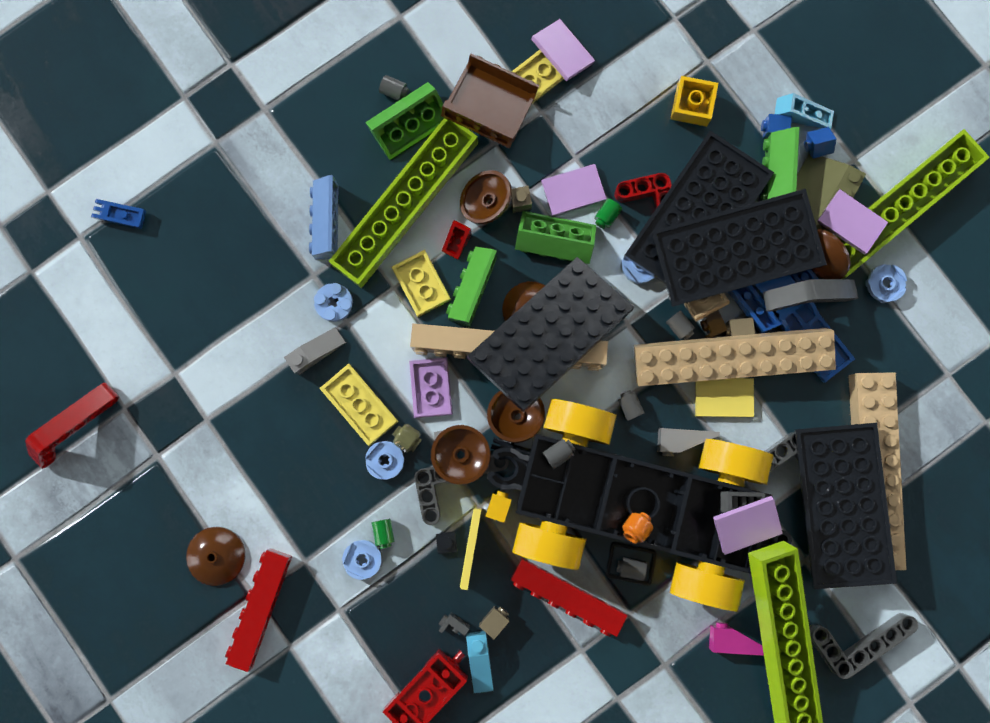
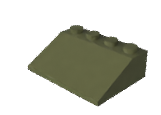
M808 154L797 174L796 191L806 189L816 228L830 232L816 221L838 190H842L854 198L866 174L851 165L823 156L812 159L811 155Z

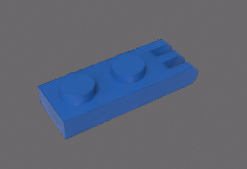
M100 199L95 200L96 204L102 206L93 207V210L100 212V214L92 213L91 218L142 229L146 210Z

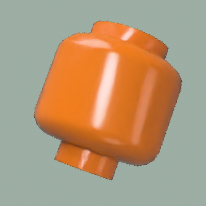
M643 512L640 514L632 513L622 526L623 535L634 544H637V542L643 543L653 530L651 518Z

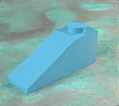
M795 93L777 98L775 114L792 116L791 123L817 128H832L833 110Z
M485 631L467 633L466 640L474 693L494 691L487 633Z

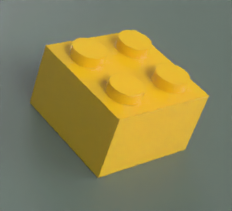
M681 76L677 83L671 120L707 127L712 119L718 83Z

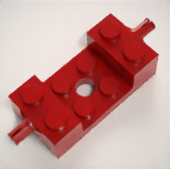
M439 649L405 688L390 700L384 707L383 713L392 723H428L467 682L468 676L458 665L466 655L460 650L451 658ZM421 691H428L431 698L428 701L421 700L419 696Z

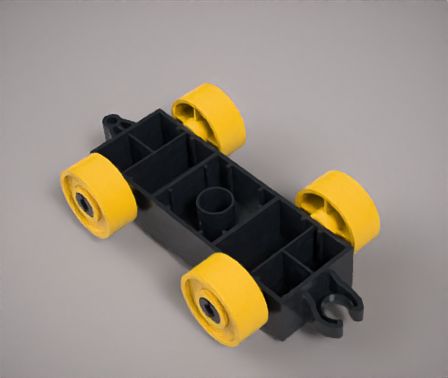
M550 399L543 428L563 434L562 439L565 442L569 440L575 448L573 457L553 469L543 452L560 440L538 434L534 435L529 456L523 455L515 449L504 447L493 452V457L498 460H511L515 465V472L508 478L502 477L496 472H489L487 475L488 480L500 489L514 488L520 490L515 512L541 520L540 526L519 522L512 552L531 560L562 568L579 570L586 539L566 533L568 527L632 543L624 537L622 526L632 513L640 514L643 512L651 518L653 530L643 543L637 542V545L699 560L698 567L676 562L669 593L707 606L738 612L745 581L724 574L725 568L751 574L749 552L781 541H785L790 545L792 543L791 535L787 531L782 530L783 534L726 555L721 548L713 517L725 513L721 512V492L764 493L744 488L745 481L767 485L774 455L765 451L730 442L705 439L699 469L719 474L717 481L588 448L589 441L610 445L617 415L574 402ZM765 493V498L772 496L771 494ZM738 496V508L740 507V496Z

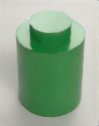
M607 199L594 217L596 225L602 229H605V227L610 228L623 210L617 202Z
M391 519L371 522L375 545H380V549L391 547V543L395 542Z

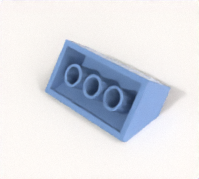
M333 175L313 180V187H310V198H313V205H310L309 208L310 217H312V224L309 225V233L312 235V242H309V253L315 259H330L338 250L339 185Z

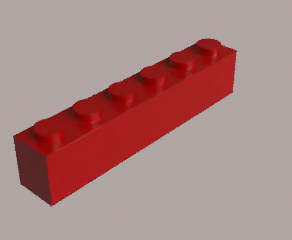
M271 548L262 553L259 563H262L260 570H257L253 577V582H255L253 589H250L246 596L247 606L242 609L239 616L241 620L240 625L235 628L232 635L234 642L232 646L228 647L225 654L227 658L226 665L245 672H249L253 668L292 559L291 555Z
M521 558L511 577L515 587L521 590L527 588L531 591L530 594L540 600L542 597L549 600L548 604L556 609L559 606L566 609L565 613L573 618H576V616L583 618L584 624L592 628L596 625L601 628V633L609 637L611 635L618 636L628 616L620 609L524 558Z

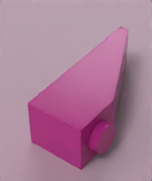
M716 622V625H710L709 649L712 652L764 656L761 644L728 626V623Z

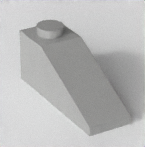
M336 327L301 345L286 355L284 359L293 372L300 375L346 342Z
M659 428L657 452H662V456H674V453H680L704 443L705 439H713L720 436V432Z

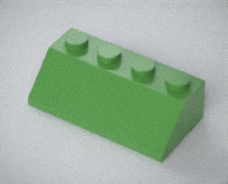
M427 82L365 123L390 160L437 128L444 119L441 116L443 102L437 90Z
M799 127L771 132L768 138L764 140L763 150H765V157H763L762 165L773 171L774 174L764 187L760 201L796 191Z
M523 211L515 250H520L524 253H535L541 256L556 257L561 260L573 261L578 257L584 263L590 264L595 242L596 225Z
M475 247L474 252L470 251L467 262H469L467 269L463 268L460 279H462L461 285L456 286L453 293L455 300L453 304H449L446 311L448 320L470 328L497 259L496 250Z

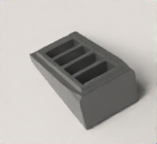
M721 492V512H728L738 508V496H740V507L746 505V497H748V504L754 502V497H757V501L764 499L765 493Z

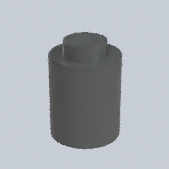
M387 75L383 77L379 87V93L398 101L407 96L409 92L407 83Z
M681 310L666 321L680 340L682 338L687 340L694 334L692 330L695 327Z
M631 390L620 394L621 398L618 401L627 421L645 413L636 392L631 393Z
M561 439L545 450L543 454L553 469L574 456L573 451L575 448L569 440L565 442L564 439Z
M623 557L622 561L618 560L616 572H620V577L644 581L647 562Z

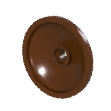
M494 170L483 171L472 177L465 185L460 197V209L464 217L475 224H488L498 219L506 211L511 201L512 188L509 180L502 173Z
M817 229L827 265L811 270L821 279H842L850 269L849 253L844 244L835 235L826 230Z
M528 281L514 286L508 292L503 302L504 320L507 321L545 285L539 282Z
M499 391L489 403L487 419L491 430L500 439L511 443H520L533 438L540 431L545 420V408L541 398H539L523 413L507 396ZM517 414L521 415L519 420H515Z
M467 425L451 426L443 430L436 437L432 445V465L437 474L447 482L453 484L474 482L484 474L489 465L490 448L488 442L473 427ZM460 451L465 453V457L462 459L457 456Z
M210 527L200 531L193 537L187 549L186 561L189 571L198 581L206 585L218 586L232 581L241 572L245 562V548L241 539L232 530L224 527ZM210 554H214V561L210 560Z

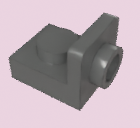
M452 612L449 616L445 614L439 622L441 626L439 632L443 633L448 624L451 625V630L458 635L461 633L466 635L470 629L469 624Z

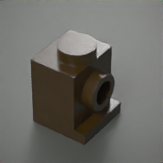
M719 310L702 318V321H700L703 331H707L708 334L705 338H712L727 331Z

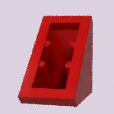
M454 220L442 252L459 259L472 235L471 228Z

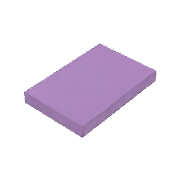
M561 19L532 36L531 40L566 81L591 66L595 61Z
M595 164L541 180L552 217L606 201Z
M842 190L837 191L816 221L864 255L868 253L888 224L886 220Z
M448 358L409 361L414 418L453 415Z
M772 496L713 517L721 548L725 555L783 534Z

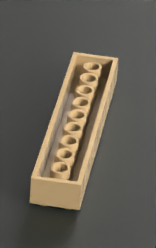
M412 323L410 347L417 355H427L430 352L438 357H446L447 354H452L454 358L465 359L494 331ZM608 341L597 343L571 369L588 367L590 371H599V369L603 368L607 362Z
M829 328L633 345L636 383L638 386L836 370L834 330Z
M855 373L849 375L851 425L877 423L895 570H906L896 373Z

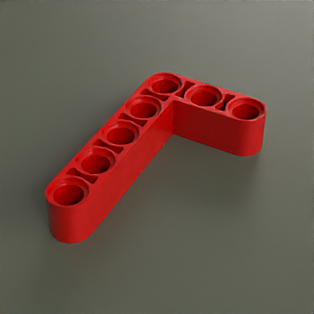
M657 173L619 183L614 197L618 202L625 203L653 196L655 207L657 208L661 202L660 199L665 197L672 185L667 174ZM660 180L664 182L665 186L659 187L656 184V181ZM644 185L646 191H640L637 186ZM626 189L628 191V195H621L619 190Z
M107 383L100 384L31 433L25 440L28 455L42 469L48 467L56 459L55 447L115 404L119 396Z

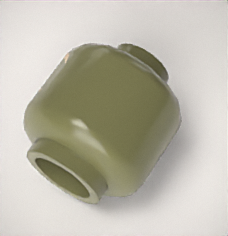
M405 424L403 427L398 426L392 434L395 436L393 444L406 453L413 452L422 440L420 438L421 433L409 424Z

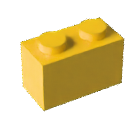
M499 490L497 494L493 493L485 517L504 523L512 500L508 498L509 494Z

